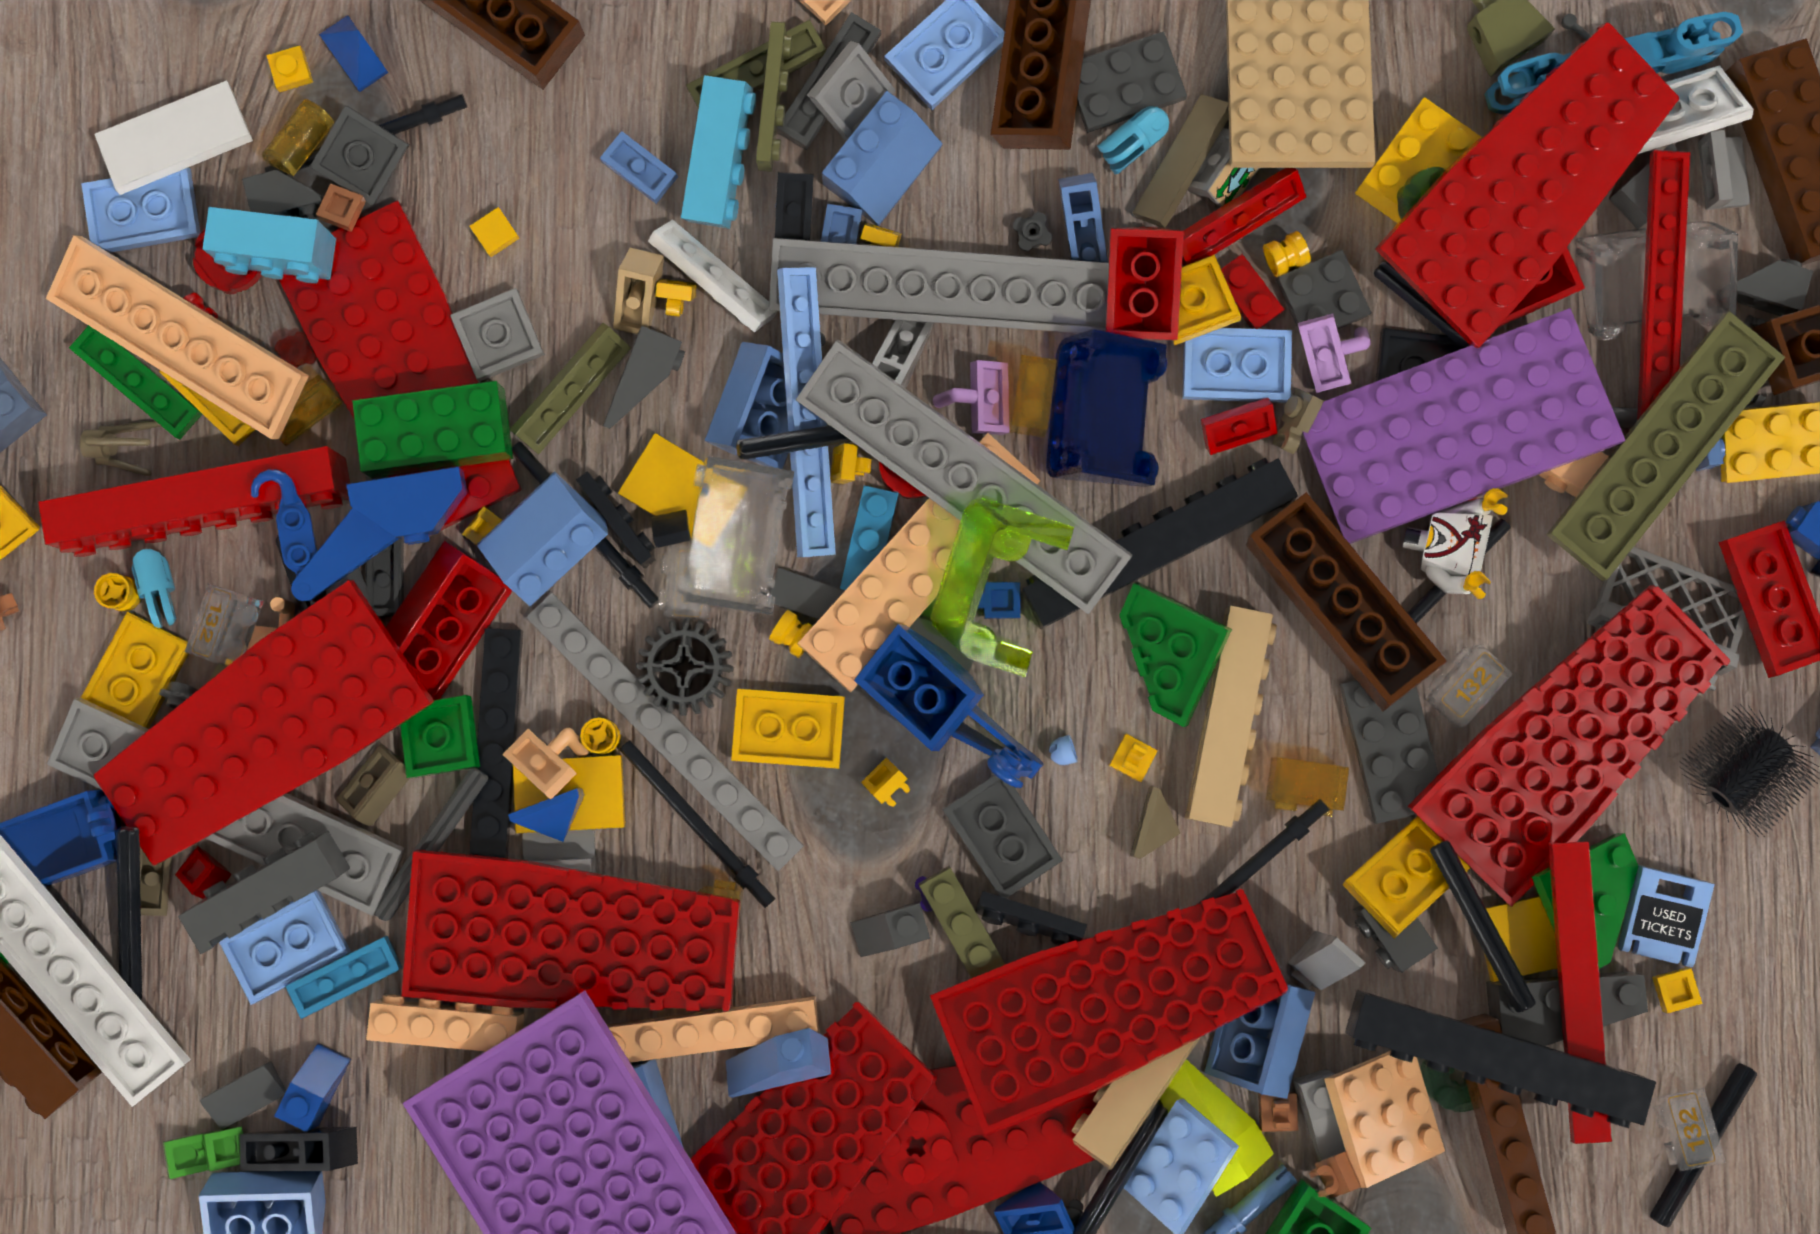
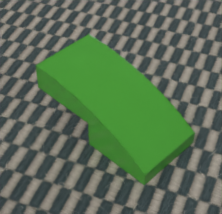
M242 1126L163 1141L168 1178L173 1179L199 1172L215 1171L240 1165L239 1134H243Z

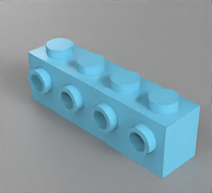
M704 75L681 218L688 222L730 229L731 221H735L737 218L739 202L735 199L737 185H742L745 172L744 164H741L743 150L748 149L750 143V129L747 128L749 114L753 115L756 107V94L753 93V87L745 81Z

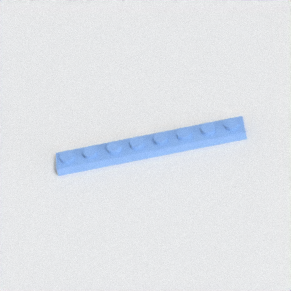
M816 267L777 269L788 432L827 426L824 420L796 401V398L822 362ZM828 446L790 452L797 557L836 555Z

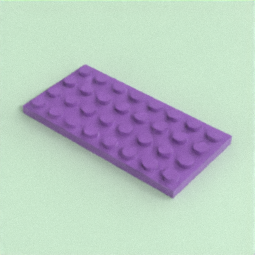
M1571 308L1487 339L1480 348H1475L1471 345L1323 402L1309 432H1302L1340 532L1349 544L1482 496L1490 489H1501L1625 442V437Z

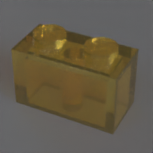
M1021 355L1010 433L1045 437L1048 430L1056 359Z
M1273 757L1270 763L1266 800L1274 801L1275 809L1296 812L1297 805L1311 807L1321 799L1330 809L1323 816L1332 817L1333 810L1344 811L1349 767Z

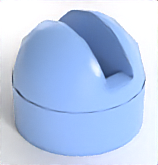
M1070 735L1059 737L1051 743L1049 752L1051 753L1052 761L1059 765H1069L1078 762Z

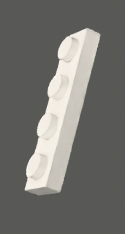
M673 219L653 231L648 242L661 255H664V257L680 268L688 278L707 291L715 301L734 314L742 324L756 332L773 320L778 311L769 310V301Z

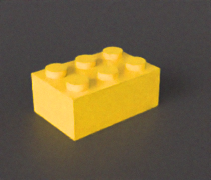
M1424 97L1356 190L1355 194L1398 223L1445 170L1478 139L1483 137Z

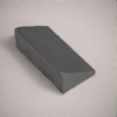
M268 1062L200 1099V1102L221 1130L283 1097L286 1089L272 1062Z

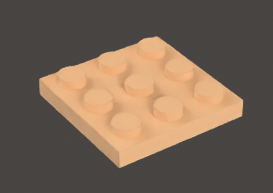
M1388 1051L1324 1079L1346 1154L1361 1185L1360 1188H1368L1445 1152L1419 1063L1415 1056L1411 1063L1390 1056L1391 1051Z

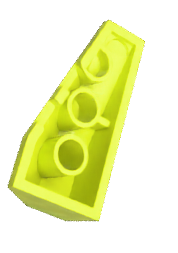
M1186 1059L1159 1100L1168 1109L1169 1113L1176 1100L1185 1099L1239 1146L1211 1190L1217 1197L1248 1179L1274 1153L1256 1121Z

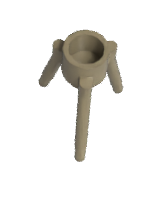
M145 421L118 426H99L98 430L85 429L80 438V450L84 457L95 458L97 465H109L132 473L150 476L152 474L150 470L113 459L111 455H116L118 446H148L151 441L146 438H117L115 434L162 426L156 421Z

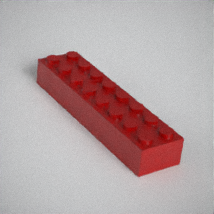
M328 446L39 501L38 505L45 545L58 548L61 553L71 552L74 554V557H85L96 554L97 548L109 546V550H121L132 547L131 542L144 540L145 543H158L166 541V535L180 533V536H194L201 534L202 528L215 526L217 530L237 527V521L250 519L251 523L270 521L273 519L272 515L278 513L282 497L279 484L275 481H266L260 486L258 497L254 498L251 496V485L254 478L266 470L277 469L285 472L293 480L297 494L306 508L321 505V509L338 508L343 506L342 501L349 500L347 484H350L346 457Z

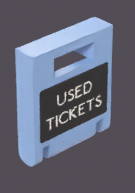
M1638 865V871L1618 942V949L1629 952L1632 941L1635 940L1632 951L1634 954L1675 964L1680 962L1682 956V965L1693 967L1715 884ZM1659 879L1686 885L1683 895L1686 899L1657 893Z

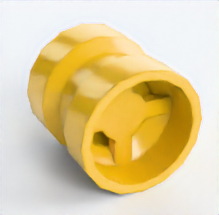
M1299 231L1287 234L1285 240H1282L1281 243L1273 240L1263 245L1267 265L1275 277L1288 273L1289 267H1302L1311 262L1307 243Z
M118 573L102 575L94 586L96 601L101 606L109 609L127 612L137 607L142 599L138 597L134 579Z
M787 610L776 624L769 640L777 645H788L789 652L800 658L805 651L797 643L813 625L810 623L801 624L798 616L792 611Z
M598 717L590 719L584 724L581 729L580 738L585 749L592 753L604 755L616 750L620 744L621 733L614 722Z

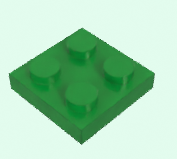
M463 695L434 700V703L400 725L406 778L413 779L480 767L471 696Z

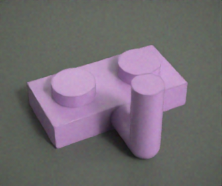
M1333 313L1298 323L1316 393L1351 384L1344 355L1366 350L1370 347L1371 341L1368 330L1365 327H1358L1354 331L1355 338L1340 342Z
M982 360L973 361L970 363L971 389L952 388L933 397V404L936 408H943L956 402L971 403L972 433H989L993 435L1010 433L1008 363Z

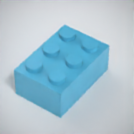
M209 207L202 250L213 257L215 263L223 265L225 271L229 273L247 275L248 270L260 271L261 275L267 278L283 279V274L294 275L297 280L302 282L318 283L319 279L330 280L336 238L316 219Z

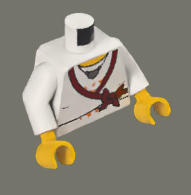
M1493 488L1486 492L1482 498L1467 501L1446 508L1440 513L1432 514L1429 531L1407 527L1403 548L1423 552L1421 570L1426 572L1427 578L1444 593H1472L1477 599H1483L1486 593L1479 586L1483 583L1491 584V581L1481 572L1493 518L1492 515L1488 514L1491 511L1498 515L1506 514L1508 508L1503 504H1497V502L1502 498H1507L1508 495L1498 488Z

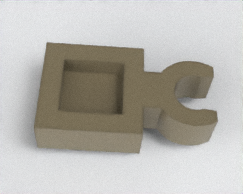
M1296 388L1293 396L1287 400L1284 407V414L1281 420L1285 424L1278 431V434L1275 435L1272 444L1294 454L1300 445L1302 432H1309L1324 401Z

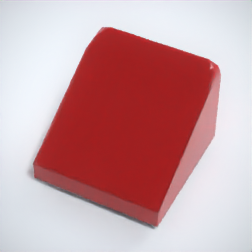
M199 846L175 873V876L188 891L201 899L206 897L203 893L204 890L222 880L226 883L232 875L227 868Z

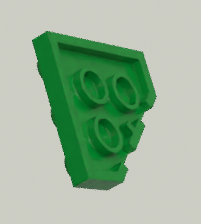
M1139 582L1133 583L1119 616L1123 628L1127 629L1133 649L1131 651L1140 677L1143 676L1150 695L1148 697L1153 712L1182 727H1186L1190 723L1232 629Z
M1616 833L1589 847L1599 969L1611 962L1639 867L1625 833ZM1549 867L1531 877L1555 933Z

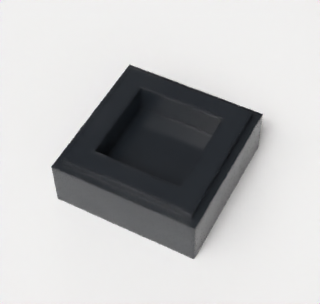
M686 510L651 517L653 540L656 548L691 540L689 518Z

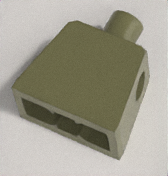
M1471 0L1479 10V13L1467 25V31L1490 77L1544 43L1555 30L1552 24L1528 0Z

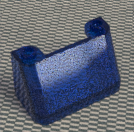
M1096 329L1066 337L1061 341L1055 357L1046 469L1050 477L1141 487L1155 485L1159 470L1158 462L1152 452L1143 451L1148 383L1157 381L1167 369V344Z

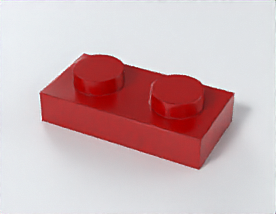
M1243 254L1221 269L1238 310L1251 329H1261L1283 313L1285 310Z
M1268 397L1201 419L1205 446L1210 455L1278 434L1273 404Z

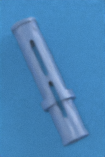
M1281 1164L1277 1170L1233 1208L1229 1209L1227 1207L1222 1211L1224 1215L1201 1234H1244L1247 1231L1245 1227L1293 1185H1296L1298 1183L1297 1180Z

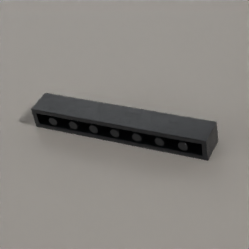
M1263 458L1247 467L1248 474L1238 479L1235 474H1232L1215 483L1218 488L1217 490L1207 495L1201 490L1185 498L1186 505L1174 511L1172 506H1169L1152 515L1155 520L1154 522L1144 527L1138 522L1122 530L1123 538L1115 542L1133 555L1100 599L1296 499L1298 494L1279 458L1270 463L1266 458ZM1033 575L1025 580L1028 586L1024 587L1021 592L1040 629L1080 610L1079 607L1037 576Z
M1360 990L1356 991L1345 1030L1347 1035L1355 1038V1046L1376 1052L1377 1046L1391 1049L1390 1056L1411 1063L1414 1056L1427 1060L1426 1067L1443 1073H1448L1450 1067L1463 1071L1462 1078L1480 1084H1485V1080L1488 1078L1499 1082V1089L1516 1095H1521L1522 1089L1535 1093V1100L1552 1106H1557L1558 1100L1571 1104V1111L1585 1116L1593 1117L1594 1111L1607 1114V1122L1629 1128L1631 1122L1645 1125L1656 1081L1642 1075Z

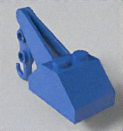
M460 467L347 484L352 509L317 551L310 512L298 496L293 480L285 472L277 469L266 470L259 473L251 485V496L254 498L258 497L259 488L266 481H275L281 488L282 497L276 516L283 561L296 574V578L291 586L292 594L300 601L314 600L321 593L399 539H404L405 544L408 545L430 542L429 535L438 534L467 494L464 471Z
M898 624L854 680L931 751H940L952 736L989 755L990 758L987 760V766L991 772L1015 788L1023 787V782L1018 780L1020 777L1032 779L1044 765L1035 754L1018 743L976 705L984 694L972 675L946 651L906 625ZM969 715L1008 748H1003L964 724V719Z

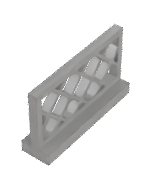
M1633 547L1627 556L1635 558L1641 571L1627 577L1621 564H1619L1611 576L1604 580L1596 608L1591 610L1587 624L1601 628L1625 607L1609 601L1612 588L1622 585L1629 600L1632 601L1637 597V594L1630 583L1631 580L1643 575L1649 586L1659 587L1652 571L1660 568L1668 571L1674 582V585L1662 590L1667 593L1677 588L1686 605L1681 610L1683 612L1689 611L1695 624L1714 643L1715 641L1709 629L1723 624L1729 636L1727 647L1715 644L1730 659V663L1728 666L1722 665L1716 674L1721 676L1737 668L1740 654L1736 652L1746 616L1741 603H1739L1737 613L1728 616L1719 600V597L1726 594L1739 599L1735 586ZM1616 575L1619 579L1617 582H1615ZM1692 581L1701 584L1708 597L1694 603L1685 584ZM1711 602L1720 620L1706 626L1697 607Z

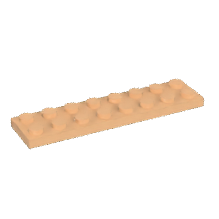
M73 235L47 294V300L268 438H280L309 375L83 236Z
M989 433L979 442L1034 483L1038 484L1040 482L1031 471ZM928 498L797 645L843 687L852 692L858 685L854 681L894 628L898 624L910 627L987 540Z

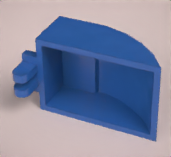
M90 790L1 822L0 835L45 887L116 863V832L121 828L117 811L103 790Z

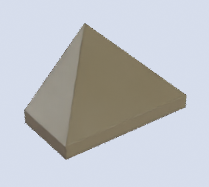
M1148 788L1130 853L1131 857L1139 859L1180 834L1160 788Z

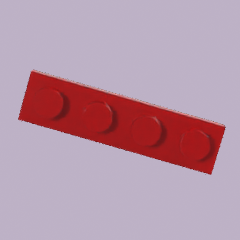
M1282 169L1183 230V266L1215 255L1307 198L1298 169Z

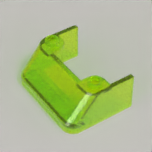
M977 498L969 502L962 514L932 610L931 622L933 627L967 658L1026 677L1033 652L998 641L992 629L974 622L994 557L1006 561L1019 560L1027 553L1031 539L1068 550L1074 527L985 498Z

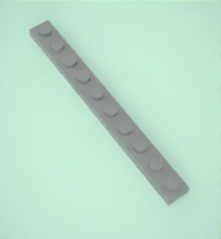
M551 592L526 617L778 872L804 847L673 713L670 714L665 711L666 706L664 704H661L659 707L653 705L656 696L654 694L648 697L644 695L643 691L647 687L644 684L638 683L637 677L555 594Z

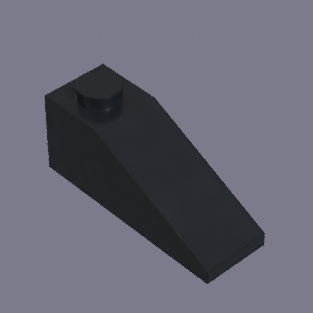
M357 1127L314 1128L309 1132L294 1129L239 1134L241 1171H331L358 1164Z

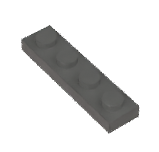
M851 12L786 112L783 127L777 126V132L807 150L827 120L807 94L850 41L859 43L869 55L881 36V30Z

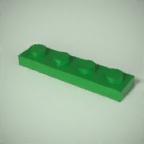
M89 325L69 347L71 351L175 438L181 440L202 416V413L190 401L129 350Z

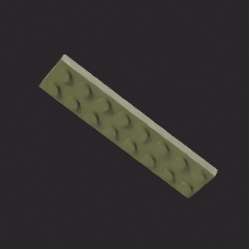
M1730 311L1724 313L1626 434L1625 442L1617 445L1546 535L1601 581L1607 580L1783 361L1785 356Z

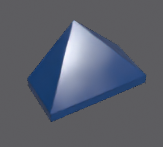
M348 15L319 34L359 92L388 73Z
M576 788L555 796L551 800L547 799L508 814L510 822L564 842L585 795L583 789Z
M1042 1182L1028 1186L997 1206L994 1210V1214L1004 1234H1073L1075 1230L1062 1199Z

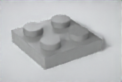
M850 41L807 96L842 138L847 141L884 93L888 91L893 94L896 90L861 45Z
M516 288L450 315L476 379L479 382L545 355L519 291Z

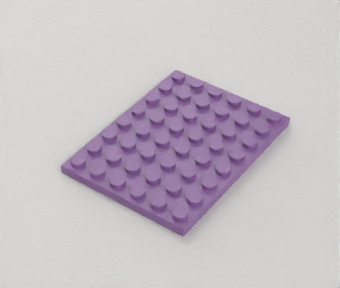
M585 990L402 1103L483 1234H737Z

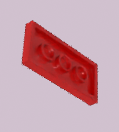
M1785 520L1718 542L1768 678L1779 676L1820 661V614Z

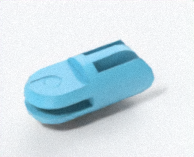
M1154 106L1141 109L1097 145L1115 175L1123 171L1164 137L1168 132L1170 124L1168 114L1161 108Z
M143 549L137 552L132 560V573L138 597L145 598L154 627L162 628V618L156 599L157 596H160L166 620L169 626L173 625L176 621V615L170 592L175 590L169 563L158 551Z

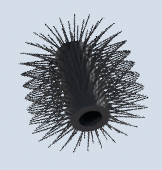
M1733 711L1740 720L1732 715L1730 716L1739 723L1738 725H1734V722L1731 720L1729 723L1732 726L1728 725V729L1718 724L1724 732H1727L1726 734L1714 727L1721 736L1716 735L1720 739L1723 738V741L1728 745L1723 742L1720 746L1712 743L1720 750L1719 752L1717 749L1715 750L1712 746H1709L1711 741L1704 738L1709 744L1705 745L1710 749L1712 748V751L1717 755L1711 751L1708 754L1709 756L1701 753L1709 762L1700 756L1701 761L1706 765L1700 761L1697 764L1698 766L1694 763L1692 764L1702 773L1697 772L1702 778L1697 774L1687 773L1703 783L1700 785L1706 789H1700L1707 791V793L1700 795L1710 796L1719 805L1718 812L1720 807L1726 810L1727 819L1728 811V813L1732 814L1733 818L1734 813L1742 823L1738 817L1739 815L1751 828L1749 823L1752 826L1758 824L1750 816L1760 825L1763 824L1759 820L1764 817L1759 812L1763 815L1768 813L1762 808L1771 814L1773 812L1769 809L1772 807L1775 811L1774 815L1780 817L1776 812L1779 809V812L1786 816L1780 809L1782 802L1791 807L1786 799L1789 798V801L1795 805L1797 804L1791 800L1790 796L1798 801L1799 799L1791 793L1788 794L1787 790L1782 786L1791 792L1792 789L1789 787L1792 785L1794 788L1793 792L1799 796L1801 794L1796 788L1807 794L1799 786V784L1804 785L1799 781L1797 782V779L1792 775L1801 781L1802 778L1799 776L1802 774L1804 777L1803 781L1811 785L1806 779L1808 776L1796 766L1803 771L1805 769L1801 767L1803 766L1802 764L1810 768L1812 767L1795 757L1798 756L1806 760L1803 756L1793 752L1805 754L1792 749V747L1799 745H1790L1786 741L1790 738L1784 739V736L1780 735L1781 731L1779 734L1774 731L1772 718L1771 729L1768 728L1764 720L1767 727L1765 728L1760 718L1758 721L1761 726L1755 721L1753 723L1756 726L1755 728L1750 724L1752 721L1740 711L1743 717L1748 719L1746 722L1750 724L1751 727H1749L1739 717L1740 715ZM1709 735V737L1711 738V740H1712L1713 742H1714V741L1717 742V741H1716L1717 739H1715L1714 737H1712L1711 735ZM1726 735L1731 740V742L1728 739L1726 740L1723 736ZM1698 745V747L1701 749L1702 752L1706 750V749H1704L1703 747L1701 748V746ZM1693 748L1697 752V754L1700 752L1696 748ZM1687 755L1691 762L1694 761V758ZM1810 776L1808 777L1809 779L1817 783L1813 778H1811ZM1790 780L1795 781L1798 785H1794ZM1780 791L1785 792L1788 796L1785 797ZM1772 797L1776 798L1781 804L1778 805V802ZM1770 802L1775 803L1778 807L1775 808ZM1766 815V816L1768 817L1767 819H1768L1769 821H1770V818H1771V819H1774L1772 816Z

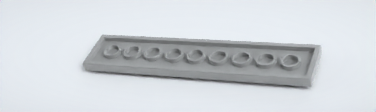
M773 238L769 298L770 311H780L777 269L816 267L819 314L1106 335L1109 262Z
M840 340L835 341L796 398V401L1087 614L1091 612L1133 555Z
M81 697L73 700L47 765L101 789L94 778V774L149 729ZM290 794L283 795L222 830L206 837L210 841L265 865L263 858L281 848L284 849L285 853L290 852L296 848L293 842L313 831L317 837L329 831L350 869L317 890L371 916H374L406 849Z

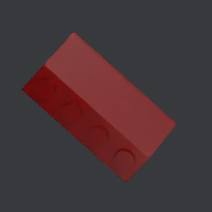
M446 541L442 543L386 626L387 631L433 700H439L485 633V628L489 627L512 593V590L503 583L497 574Z

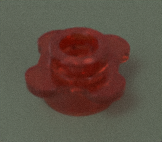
M296 332L295 335L287 336L283 340L277 341L275 345V351L279 353L280 358L296 368L304 364L311 365L316 361L317 357L314 351L310 349L304 332ZM294 349L299 350L297 355H293Z

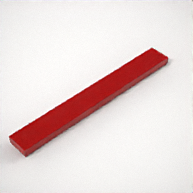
M1654 150L1650 153L1637 421L1680 368L1690 152Z
M1589 842L1548 843L1564 1052L1606 1065ZM1568 1103L1570 1139L1572 1143L1612 1142L1611 1123L1606 1121L1607 1114L1594 1111L1593 1117L1585 1116L1571 1111V1104Z

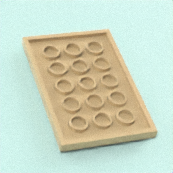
M1226 0L1230 168H1373L1375 164L1369 0Z

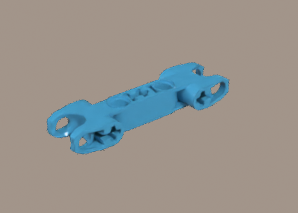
M1719 12L1687 19L1675 28L1659 32H1648L1624 39L1656 73L1673 74L1714 61L1725 50L1724 47L1731 45L1740 37L1743 29L1738 15L1730 12ZM1723 21L1729 24L1732 29L1731 37L1721 39L1720 33L1712 30L1714 23ZM1570 52L1565 55L1549 53L1508 66L1498 76V81L1484 94L1489 111L1498 114L1510 113L1528 92L1534 90L1546 79V75L1555 67L1560 66L1572 53ZM1512 72H1518L1517 74H1515V75H1513V76H1511V77H1508V75H1509L1510 73H1512ZM1501 89L1502 95L1514 98L1513 102L1509 105L1499 104L1494 96L1495 90Z

